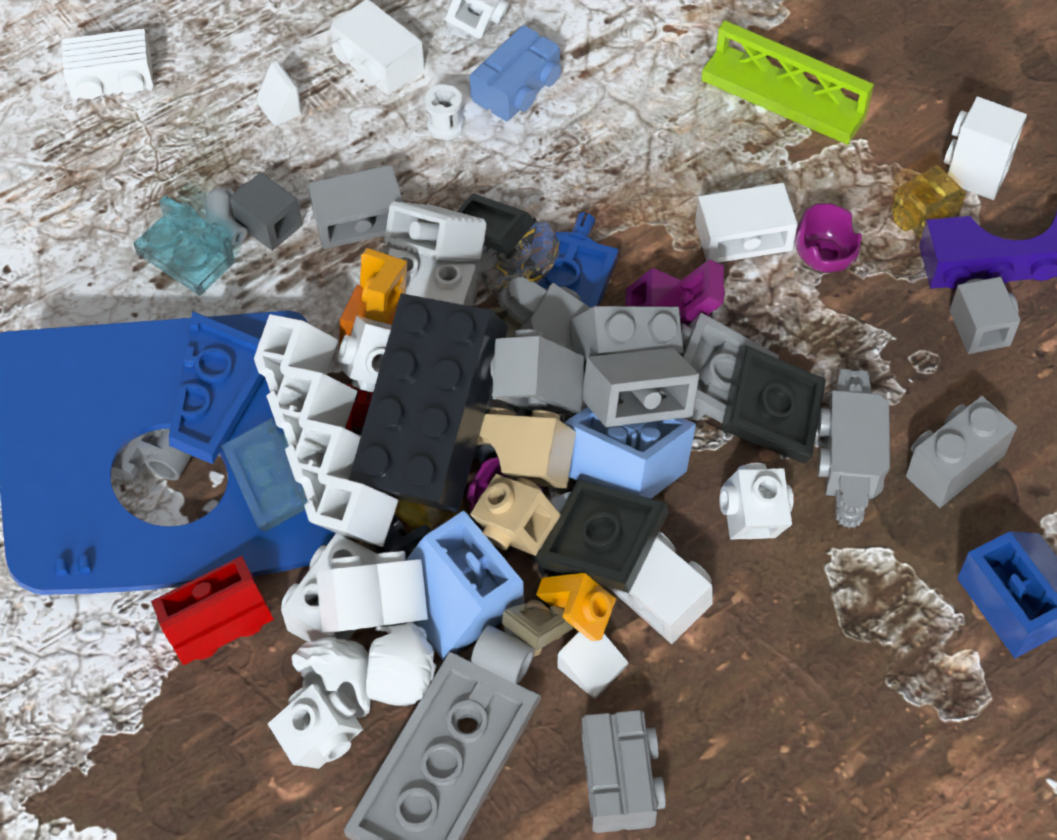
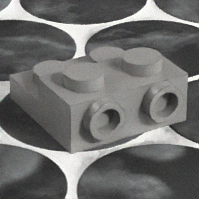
M700 313L688 326L682 323L683 353L680 355L699 373L693 416L690 418L698 421L706 414L723 423L737 353L744 345L777 359L779 355L703 313Z

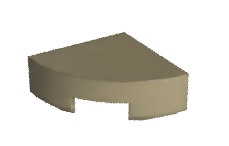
M521 604L503 611L502 624L536 651L573 629V626L563 618L564 610L555 606H551V611L527 609V604Z

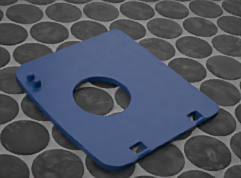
M295 311L208 316V318L259 339L262 337L269 314L302 320L307 323L306 318ZM191 318L18 330L0 333V498L5 559L11 578L21 588L39 595L96 594L180 587L240 556H243L253 576L310 566L311 559L317 549L322 545L327 546L336 532L309 522L304 507L308 500L302 484L295 481L285 451L289 445L284 430L276 425L266 396L270 393L266 378H263L219 453L224 461L228 479L226 490L220 502L211 512L192 523L179 526H159L138 519L121 505L112 488L111 471L118 454L133 439L151 431L170 429L177 389L180 386L185 347L188 344Z

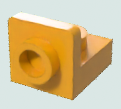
M369 248L365 249L361 255L360 286L364 288L362 301L367 303L366 318L387 323L397 308L401 293L405 294L407 261Z
M586 573L544 577L536 593L549 606L563 609L564 620L590 641H600L602 639L616 598Z

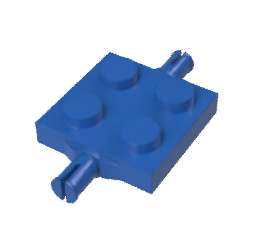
M584 212L578 214L572 232H553L535 227L533 232L539 230L537 238L550 237L537 240L531 255L551 247L554 248L532 257L537 267L549 261L551 262L539 270L542 277L528 281L535 282L545 290L552 283L559 287L569 288L577 293L581 298V302L591 308L600 306L616 267L619 249L598 244L588 237L595 223V218L587 214L585 220ZM523 254L522 259L530 255ZM530 259L519 263V277H522V268Z

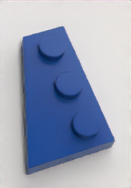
M192 311L188 344L185 347L180 386L177 389L169 431L170 447L213 464L265 377L259 374L254 361V356L261 339Z

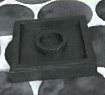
M744 345L737 353L721 430L804 464L812 458L826 379Z
M578 479L560 512L561 516L548 535L536 559L541 568L565 575L586 573L599 585L629 593L669 513L666 502Z

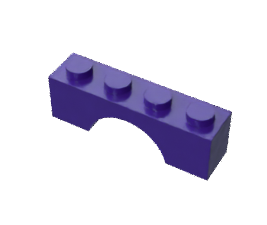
M1057 210L1047 231L1037 237L1026 240H1008L994 236L982 229L971 216L926 220L919 249L930 289L943 287L957 289L958 285L973 279L987 280L1001 277L1005 284L1009 281L1030 279L1044 281L1057 277Z

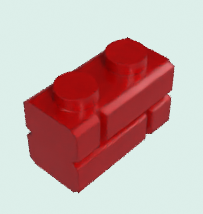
M243 556L151 601L159 625L183 666L196 659L203 660L211 657L219 647L241 636H252L259 632L263 625L274 620L268 604Z

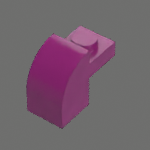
M709 259L683 280L651 268L626 288L625 307H679L680 325L683 323L687 326L700 313L710 317V313L724 303V266Z

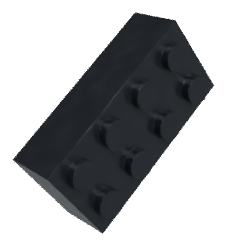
M401 293L349 481L364 484L398 500L459 513L493 387L490 364L495 355V339L506 338L509 327L492 310Z

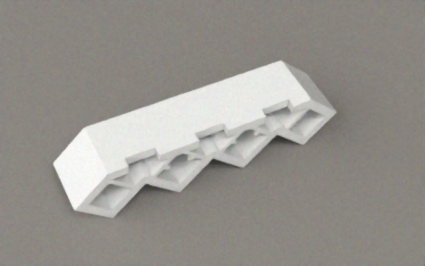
M269 314L254 356V361L259 374L265 376L270 389V393L266 396L276 425L284 430L289 445L285 451L295 481L302 484L308 503L304 507L309 522L343 536L383 547L398 499L364 484L349 481L361 436L345 429L358 391L326 375L338 339L305 321Z

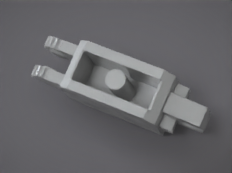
M524 276L512 278L507 284L508 287H504L499 293L500 296L497 299H499L498 304H500V308L504 312L507 311L509 316L522 323L519 330L528 329L544 332L545 339L563 341L567 343L566 348L573 351L570 319L591 307L581 302L579 295L569 288L559 287L552 283L545 290L535 282L528 281V278L525 279Z
M840 369L836 391L832 390L828 408H820L818 436H826V449H819L817 475L818 477H825V495L835 496V516H837L836 520L839 521V525L842 524L843 527L850 529V527L860 526V523L863 522L864 510L868 506L869 499L875 498L883 491L884 479L890 469L889 402L880 394L872 393L868 371Z

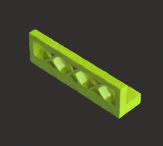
M726 20L718 28L716 52L702 69L701 77L703 82L846 145H849L867 118L874 87L873 83ZM730 39L741 43L747 52L744 53L730 47ZM766 56L778 59L783 68L772 65ZM803 72L815 75L821 84L808 81ZM845 88L859 94L858 102L846 97L840 89Z

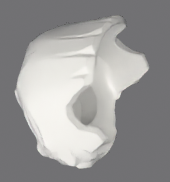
M414 622L377 626L375 630L386 631L389 634L376 638L370 646L365 686L366 694L369 699L389 705L407 707L415 704L417 700L423 699L436 669V664L433 663V647L427 642L426 631L422 627H418Z
M327 637L303 644L292 656L294 668L304 678L303 687L315 684L326 687L327 691H337L339 688L355 704L356 712L354 716L356 718L365 717L369 713L371 699L368 698L365 688L369 653L364 649L363 645L346 639Z

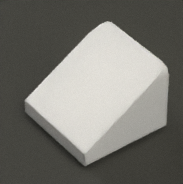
M277 61L270 64L257 96L258 105L274 126L281 125L300 116L302 111L297 85L280 62L278 63Z
M578 632L558 653V669L593 699H596L628 666V661L605 634L600 641H590L581 632Z

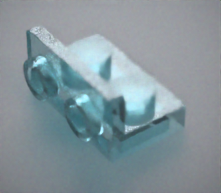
M165 195L159 201L163 216L133 243L136 253L201 296L235 263L231 247L232 239L221 225L217 223L211 225L199 217L196 211L187 203L181 202L179 204Z
M272 418L221 446L259 529L266 532L305 510L304 505L308 503L302 484L295 481L285 451L289 445L284 430L278 427Z

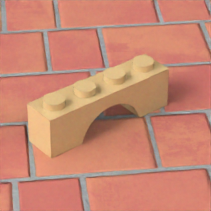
M489 408L488 414L484 416L477 445H492L498 455L502 473L514 480L518 477H524L537 486L567 488L576 431L561 422V416L553 412L534 410L531 417L517 416L516 412L504 408Z

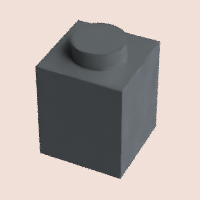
M262 172L257 174L248 183L242 184L234 195L230 197L235 221L245 227L248 234L271 251L275 250L303 225L298 199Z

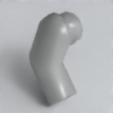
M216 187L206 197V224L233 246H238L245 240L248 231L230 217V211L232 210L230 197L234 195V191L229 188Z

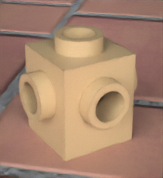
M495 474L470 514L484 529L482 534L488 538L493 546L502 550H507L509 546H512L534 556L537 555L561 516L535 483L524 477H518L514 481Z

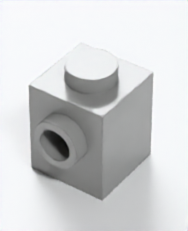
M1002 278L973 279L958 285L950 313L967 354L1011 346L1020 323V318L1018 316L1017 300L1012 293H1008Z

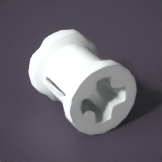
M448 84L433 86L427 91L424 99L425 107L430 113L427 121V130L435 139H454L462 133V127L464 126L463 117L459 113L462 106V95L457 88Z

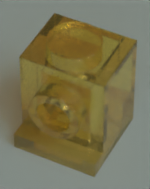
M935 165L897 188L892 207L894 221L901 230L907 232L912 229L921 238L926 220L959 217L966 191L943 169Z

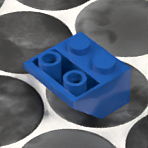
M1009 531L968 552L957 579L1014 658L1057 637V556L1040 533Z

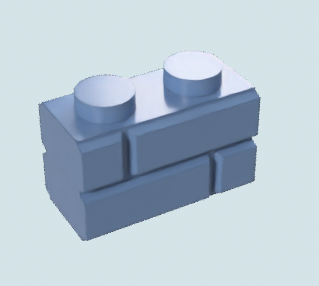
M522 25L469 75L470 93L473 102L486 110L491 109L493 114L506 122L519 111H527L532 106L536 94L544 86L551 87L560 76V48L558 44L544 36L539 37L537 32Z

